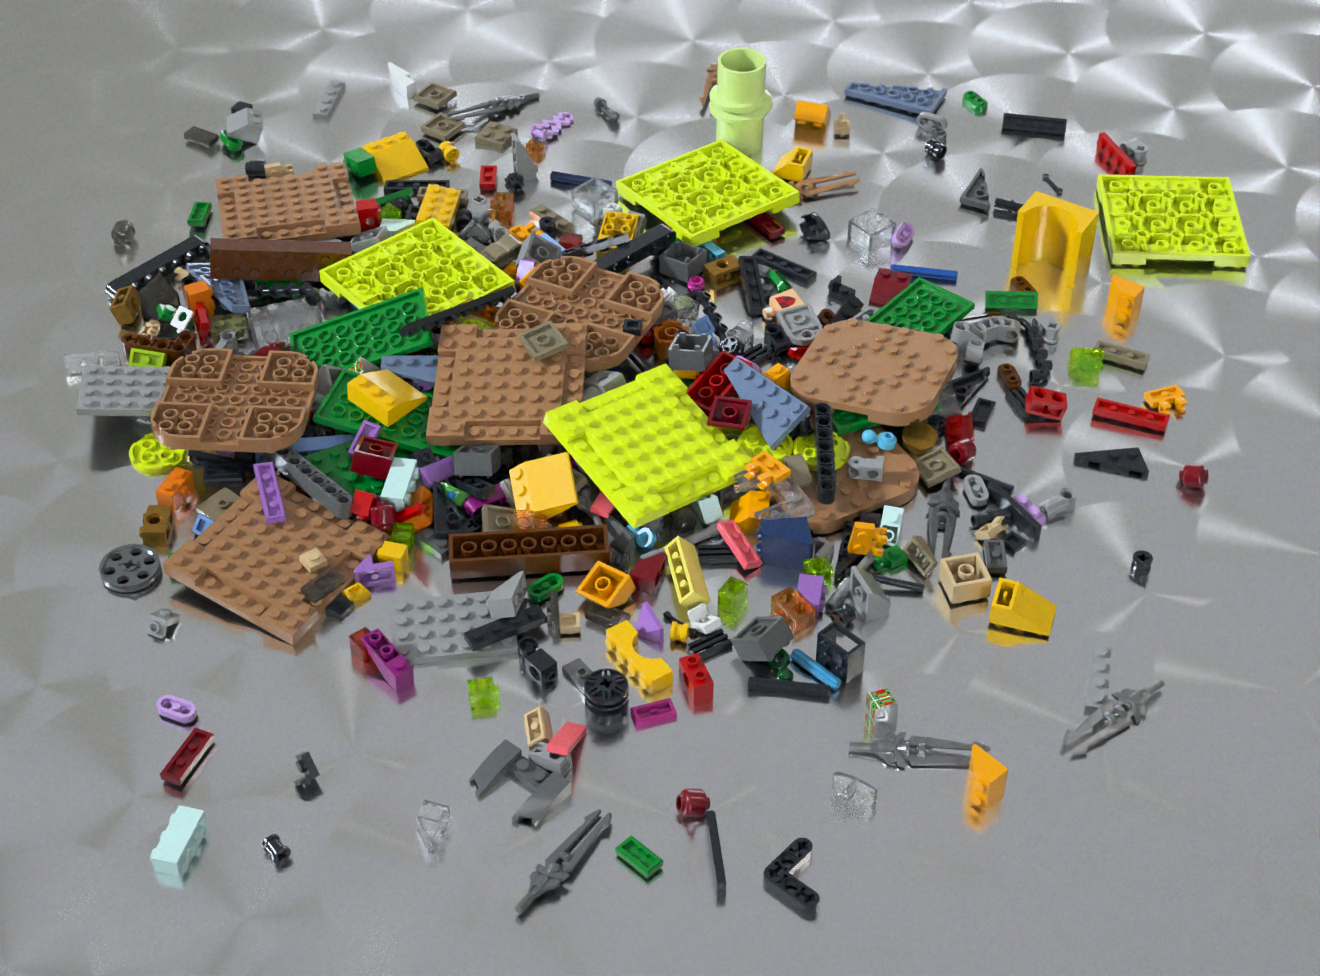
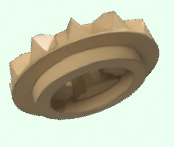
M151 319L145 323L139 334L157 337L160 332V323L157 320Z

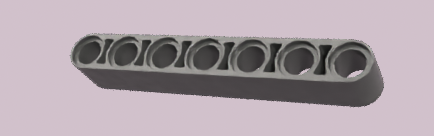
M290 446L271 454L263 453V458L266 461H273L276 469L336 517L347 519L352 516L353 513H350L353 502L351 494Z

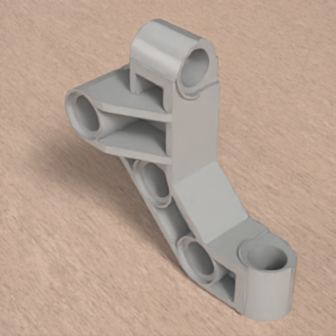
M991 316L973 323L957 321L954 323L950 341L957 347L958 360L982 364L985 343L994 340L1009 343L1017 342L1020 339L1021 324L1014 319L1000 316Z

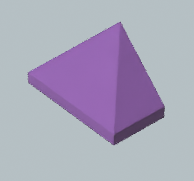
M647 601L643 602L635 627L638 631V638L663 643L664 628Z

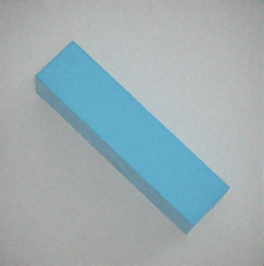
M712 241L698 246L707 250V257L713 261L725 257V251Z

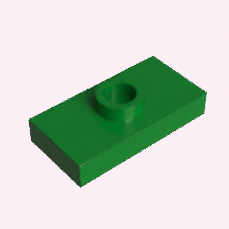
M195 202L187 220L188 226L204 227L212 209V203Z
M632 835L615 848L617 855L647 879L663 866V860Z

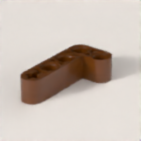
M192 331L180 332L175 340L128 333L121 337L125 356L130 357L131 348L167 354V364H173L179 357L183 356L185 358L197 349Z

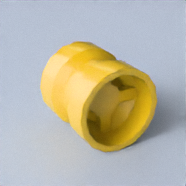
M444 141L439 145L446 161L452 163L459 158L460 152L451 142Z

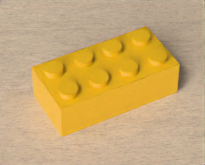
M429 184L419 209L415 226L428 219L435 218L451 231L455 220V213L459 209L461 190Z

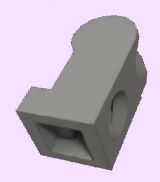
M859 456L849 458L848 476L853 479L882 482L884 456H876V459H863Z
M539 742L528 755L529 760L541 768L543 767L552 772L555 771L565 777L573 767L571 754L563 756L546 751L547 743Z

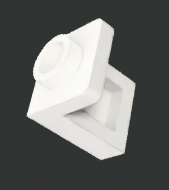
M702 603L688 611L692 628H696L698 632L710 634L716 631V628L722 626L719 617L708 613L706 604Z

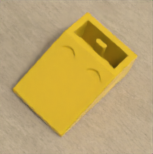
M606 211L598 240L622 232L628 234L629 240L636 238L639 215ZM616 245L604 252L596 251V257L599 258L616 249Z
M999 578L991 605L989 623L1049 636L1057 606L1020 582Z

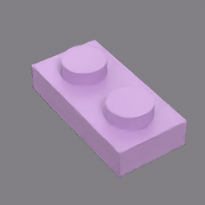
M1023 493L1012 497L1040 524L1046 521V515Z

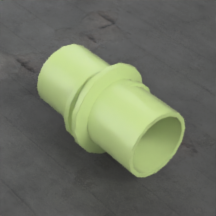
M733 48L721 53L718 57L717 85L709 93V110L716 118V141L722 139L744 155L753 154L761 149L763 145L764 116L770 112L773 104L771 94L765 89L766 59L761 52L749 48Z

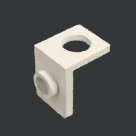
M179 306L170 325L176 327V332L178 333L190 331L186 327L194 312ZM186 312L187 317L181 322L179 316L181 313Z

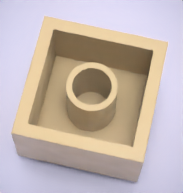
M979 552L940 559L938 576L951 604L990 597L992 579Z

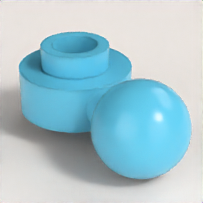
M868 429L862 433V440L865 444L876 442L878 447L883 450L895 448L897 438L890 432H882L876 435L873 430Z
M630 524L625 527L634 535L638 546L646 549L654 546L656 534L653 530L648 528L640 529V527L633 529Z

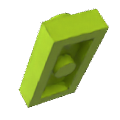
M131 348L128 365L134 367H165L167 354Z

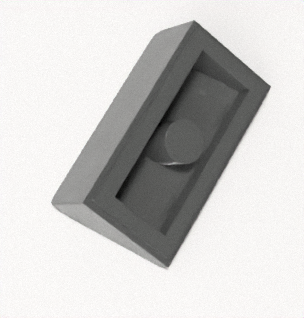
M610 515L608 519L606 518L603 524H607L609 544L620 554L629 553L634 550V535L613 516Z

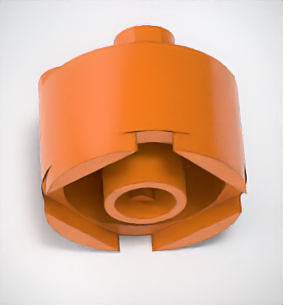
M668 320L662 322L661 326L658 327L657 325L654 328V351L659 359L665 360L668 358V349L678 330L683 329L690 334L689 328L687 326L684 327L682 322Z

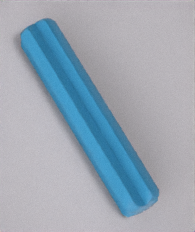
M800 649L792 651L791 659L823 683L830 685L831 689L839 688L841 684L839 678Z

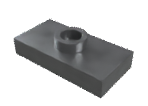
M577 658L562 666V672L584 694V682L586 677L593 671L580 658Z

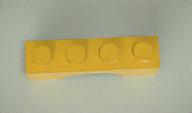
M628 620L606 630L605 643L607 648L617 655L620 663L626 665L630 674L639 680L643 689H647L651 695H654L673 685V670L662 658H645L635 652L638 647V631Z

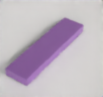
M273 461L253 464L266 524L286 522V514Z

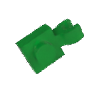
M898 545L884 549L881 557L873 556L876 562L872 563L876 570L887 565L892 569L907 563L908 556Z

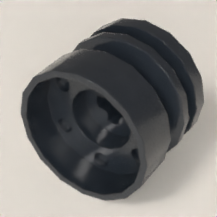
M607 668L596 670L586 677L584 682L585 714L590 721L598 725L610 726L620 723L627 717L629 712V686L624 674Z

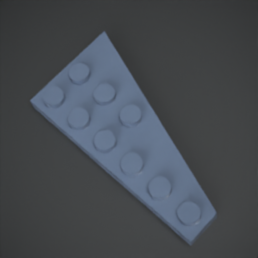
M850 82L844 90V95L852 98H859L868 102L871 101L918 114L921 112L933 114L947 94L946 88H942V91L933 90L932 87L922 90L917 86L893 85V87H885V84L871 86L869 83Z
M186 263V270L198 281L204 280L207 286H211L213 295L231 312L236 314L250 312V304L243 279H210V263Z
M382 356L381 370L388 369L401 379L408 378L412 379L414 383L420 384L424 382L428 383L430 387H434L439 356Z
M737 357L724 369L739 397L745 400H752L751 417L772 451L811 411L805 403Z

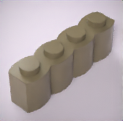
M507 234L478 253L501 269L510 261L518 258L522 243L511 234Z

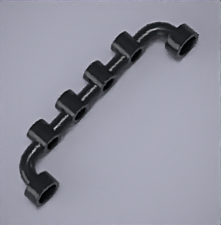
M304 282L301 287H297L294 283H289L286 288H283L280 284L275 283L271 288H268L265 284H260L257 288L246 290L247 297L256 295L259 298H263L264 295H271L277 298L279 295L292 297L294 294H299L305 297L306 303L310 306H316L321 300L319 290L307 282Z
M695 290L691 294L687 293L683 298V302L689 307H695L697 302L703 306V313L709 317L716 330L714 334L720 338V344L716 347L721 352L723 350L722 343L727 338L725 333L728 327L720 323L722 316L714 312L717 306L709 302L711 295L701 290Z
M1008 314L1007 318L1018 321L1025 328V336L1030 340L1029 345L1034 350V358L1039 362V370H1030L1029 382L1030 384H1039L1041 380L1049 377L1053 364L1052 360H1045L1048 357L1047 349H1041L1043 347V339L1036 338L1039 333L1038 327H1032L1027 320L1017 318L1016 314Z

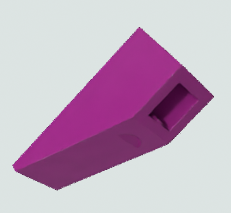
M379 628L361 637V641L382 676L396 693L414 683L413 666Z

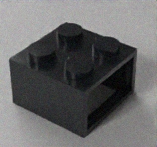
M833 621L818 632L816 662L844 683H848L863 671L866 642L838 622ZM837 630L858 645L849 652L836 643Z

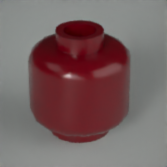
M961 438L953 442L948 449L949 455L958 465L966 464L974 459L977 451L975 444L967 438Z
M1186 464L1183 470L1179 472V481L1183 482L1186 488H1202L1208 483V469H1205L1203 464Z
M388 500L376 501V505L370 508L373 526H377V529L393 528L392 525L397 522L395 505L388 504Z
M700 788L684 789L677 795L676 809L685 818L703 817L710 808V798Z

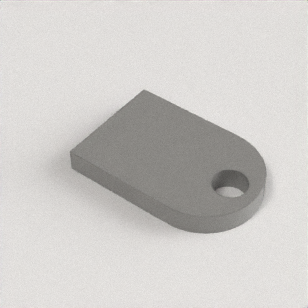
M810 303L776 312L779 323L793 344L799 346L811 345L817 334L822 330V325Z

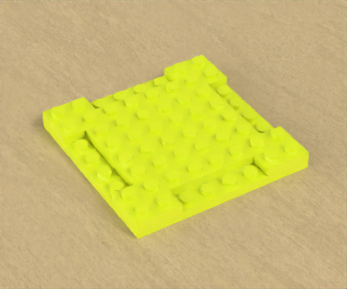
M722 139L616 181V190L619 195L634 206L642 205L672 227L673 231L676 232V237L685 243L697 247L720 237L719 231L766 211L774 214L800 203V191Z
M1098 175L1096 187L1105 217L1111 264L1146 265L1147 259L1202 260L1213 261V265L1218 267H1248L1250 252L1229 177Z
M435 218L428 219L319 270L321 282L339 298L344 296L358 309L422 287L425 291L429 316L513 286L515 289V283L511 277Z
M666 363L638 374L635 381L581 403L575 400L546 412L543 421L546 427L633 529L745 479L744 474L748 473V471L744 467L750 464L751 459L735 439L729 441L717 427L707 425L708 417L688 396L687 386Z

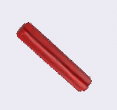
M420 502L397 512V522L392 526L424 514L425 509H427L426 505Z

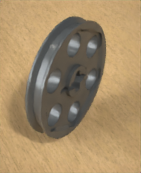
M127 544L107 553L100 562L99 572L102 582L109 589L117 592H134L148 587L158 578L161 572V563L157 552L151 547L142 544ZM135 552H141L138 556H132ZM116 557L122 558L119 561H112ZM148 561H155V562H154L153 564H151V565H146V564H145V563L148 562ZM109 571H115L112 575H106ZM141 575H149L145 579L139 578ZM122 580H128L125 584H119Z

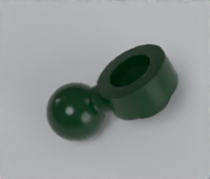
M782 648L769 664L774 669L779 670L777 673L778 680L792 681L794 677L793 672L787 668L790 663V655ZM783 657V661L778 663V659Z

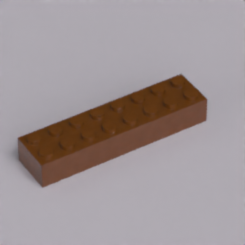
M210 238V279L321 282L319 270L351 256V242Z
M607 524L448 534L451 579L515 575L520 571H524V574L591 570L597 561L610 566Z

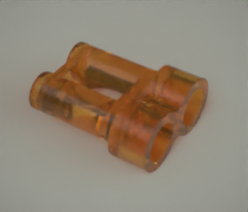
M529 140L526 144L528 153L532 152L530 155L533 161L545 149L543 142Z

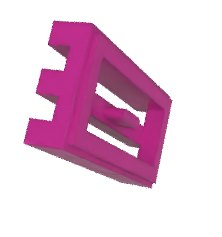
M671 698L630 708L636 728L677 718V712Z

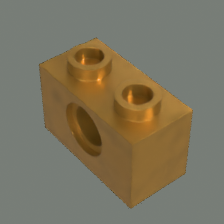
M731 254L704 264V280L713 289L740 280L741 274L738 259Z
M130 285L117 289L109 309L119 325L130 324L135 321L143 301L135 287Z
M148 505L147 512L143 514V526L139 528V537L143 539L144 545L168 547L175 520L172 505Z

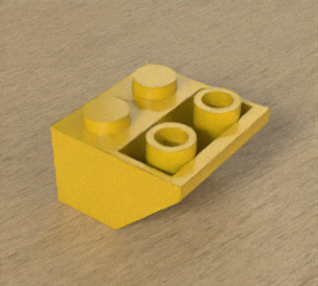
M800 146L795 147L780 158L772 173L780 179L794 180V182L804 180L812 166L813 149Z

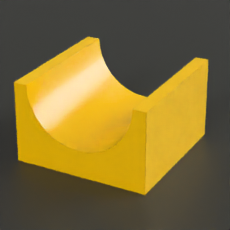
M1035 191L1018 211L1010 267L1017 269L1020 265L1032 261H1044L1061 267L1068 275L1066 287L1073 289L1090 268L1099 212Z

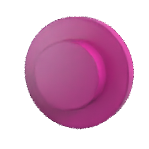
M692 276L688 281V288L693 291L702 290L705 287V282L700 276Z

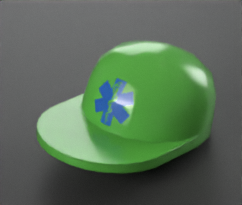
M444 482L440 483L443 485L444 494L448 499H451L456 507H462L464 500L471 496Z

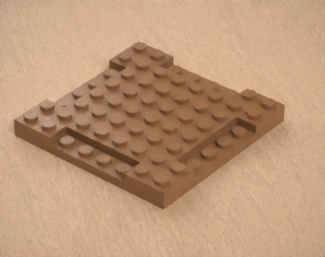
M335 162L328 165L319 164L313 166L314 172L287 174L282 177L271 176L266 179L256 178L249 181L248 175L240 174L235 177L215 179L223 238L314 241L361 234L360 221L345 162Z
M553 323L567 341L568 349L536 363L518 338V334L529 329H479L478 324L441 325L432 407L429 409L426 430L428 446L561 444L543 421L546 412L575 400L579 403L583 402L588 342L587 323Z
M277 475L286 514V522L267 525L255 477L240 491V498L195 540L188 539L163 562L164 574L287 643L294 645L326 613L325 607L337 595L341 597L343 595L342 591L355 583L354 569L369 554H371L373 564L378 560L377 551L379 548H382L385 541H390V535L360 519L354 522L348 518L341 519L336 517L320 503L297 492L296 485ZM317 548L327 559V566L309 573L299 561V556Z

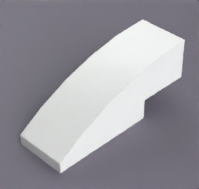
M389 62V78L395 90L406 99L417 94L416 81L410 78V73Z

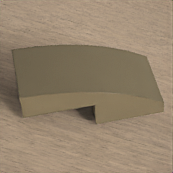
M803 455L783 457L784 465L791 470L790 478L793 489L812 486L813 480Z

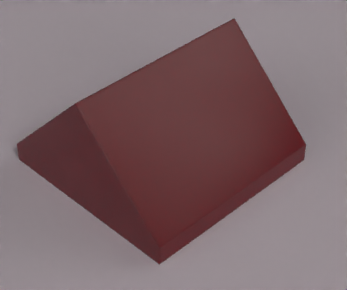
M715 395L707 425L743 431L748 430L752 400Z

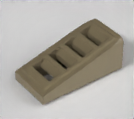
M912 536L903 548L905 554L925 578L930 575L938 564L922 536Z

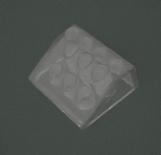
M305 297L263 307H255L250 309V312H245L248 329L256 352L261 347L269 345V342L274 341L285 342V345L291 346L290 333L323 322L318 304L316 306L308 305Z

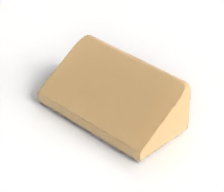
M539 706L523 715L528 748L530 749L535 748L539 742L548 744L553 738L550 715L542 706Z

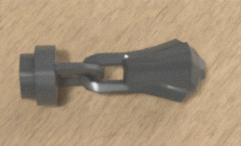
M597 97L594 100V107L605 112L610 121L615 123L620 119L619 113L607 107V102L604 98Z

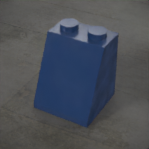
M806 516L759 521V529H756L758 543H755V551L757 555H760L763 563L807 573L812 572L814 543Z

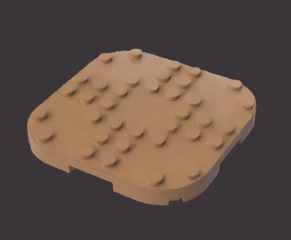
M560 256L561 259L553 261L548 259L540 263L528 275L526 285L514 299L508 298L495 315L496 329H531L550 320L553 323H587L588 342L585 371L594 372L619 366L630 355L662 314L664 309V293L660 289V284L648 276L628 271L626 275L600 269L598 268V262L575 256ZM624 320H643L641 336L622 332Z
M855 318L825 325L820 330L793 370L790 377L791 395L805 403L811 410H814L815 405L818 403H827L831 406L832 414L835 409L868 415L869 422L890 426L910 425V422H914L917 419L921 422L933 413L939 402V395L947 380L951 381L957 370L958 350L955 344L942 334L861 321Z
M220 348L192 351V354L185 358L183 356L179 357L169 369L166 377V388L161 400L156 401L151 413L154 437L158 442L173 450L266 452L271 454L289 447L299 441L305 431L319 386L317 364L315 361H309L307 355L293 351L269 350L268 356L234 355L233 349Z
M811 410L809 412L811 414L810 425L813 428L814 410ZM879 425L838 436L848 442L850 446L849 458L859 456L863 459H876V456H884L882 482L849 477L847 461L844 466L835 470V501L830 505H824L818 501L816 471L809 470L813 480L812 486L793 489L789 476L777 484L772 481L762 491L770 492V500L773 502V510L775 512L778 511L791 518L806 516L810 531L813 530V534H825L845 528V522L853 523V519L861 516V512H871L879 508L884 510V505L898 507L910 501L915 496L918 487L919 468L915 461L897 443L894 449L883 450L878 447L876 442L873 444H865L863 442L862 433L865 430H873L876 435L886 432ZM760 471L755 478L748 480L752 486L761 482L757 479V476L762 474Z

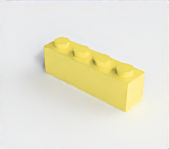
M677 536L664 549L679 603L691 610L702 603L707 605L710 602V597L695 546Z

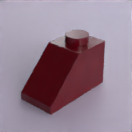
M662 552L637 561L635 568L631 569L629 573L636 587L635 590L655 594L666 569V553Z

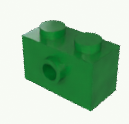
M361 147L343 153V163L345 162L346 168L358 177L377 172L374 156Z

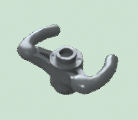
M486 210L477 222L470 221L458 237L463 241L472 237L483 245L487 243L492 235L483 223L490 216V211Z

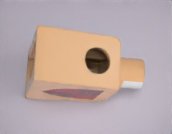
M792 288L769 298V307L762 310L765 319L773 317L781 325L776 317L777 311L803 305L804 303Z

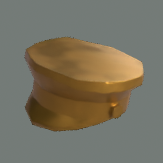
M911 422L910 425H906L903 429V446L913 454L928 453L934 448L938 434L926 422Z

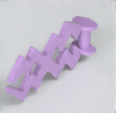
M558 112V116H552L553 120H542L543 124L532 125L530 130L531 137L538 136L542 139V142H545L548 136L559 134L558 130H562L561 125H571V123H574L573 115L567 112ZM563 116H570V118L565 117V121H563ZM549 125H556V126H551V130H546V129H549Z

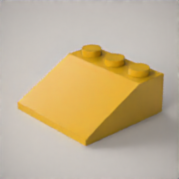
M405 131L362 146V149L374 156L377 172L374 173L384 184L386 180H402L429 170L413 139Z
M388 369L360 374L347 383L348 400L387 427L428 399L426 395Z
M567 452L523 462L509 470L518 520L529 526L533 522L538 524L539 519L545 521L578 504L570 457Z

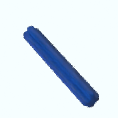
M891 264L890 270L912 274L913 277L957 281L958 272L952 270Z

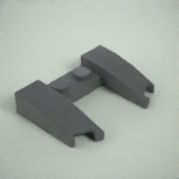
M506 739L491 752L469 779L470 785L476 782L479 788L475 791L478 799L484 796L507 774L533 790L534 792L512 817V822L518 824L522 817L533 819L532 827L538 825L571 794V782L555 771L552 774L548 773L522 756V750Z

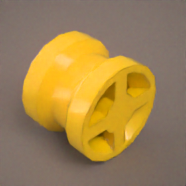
M672 621L670 641L675 642L679 640L682 643H687L689 623L682 625Z

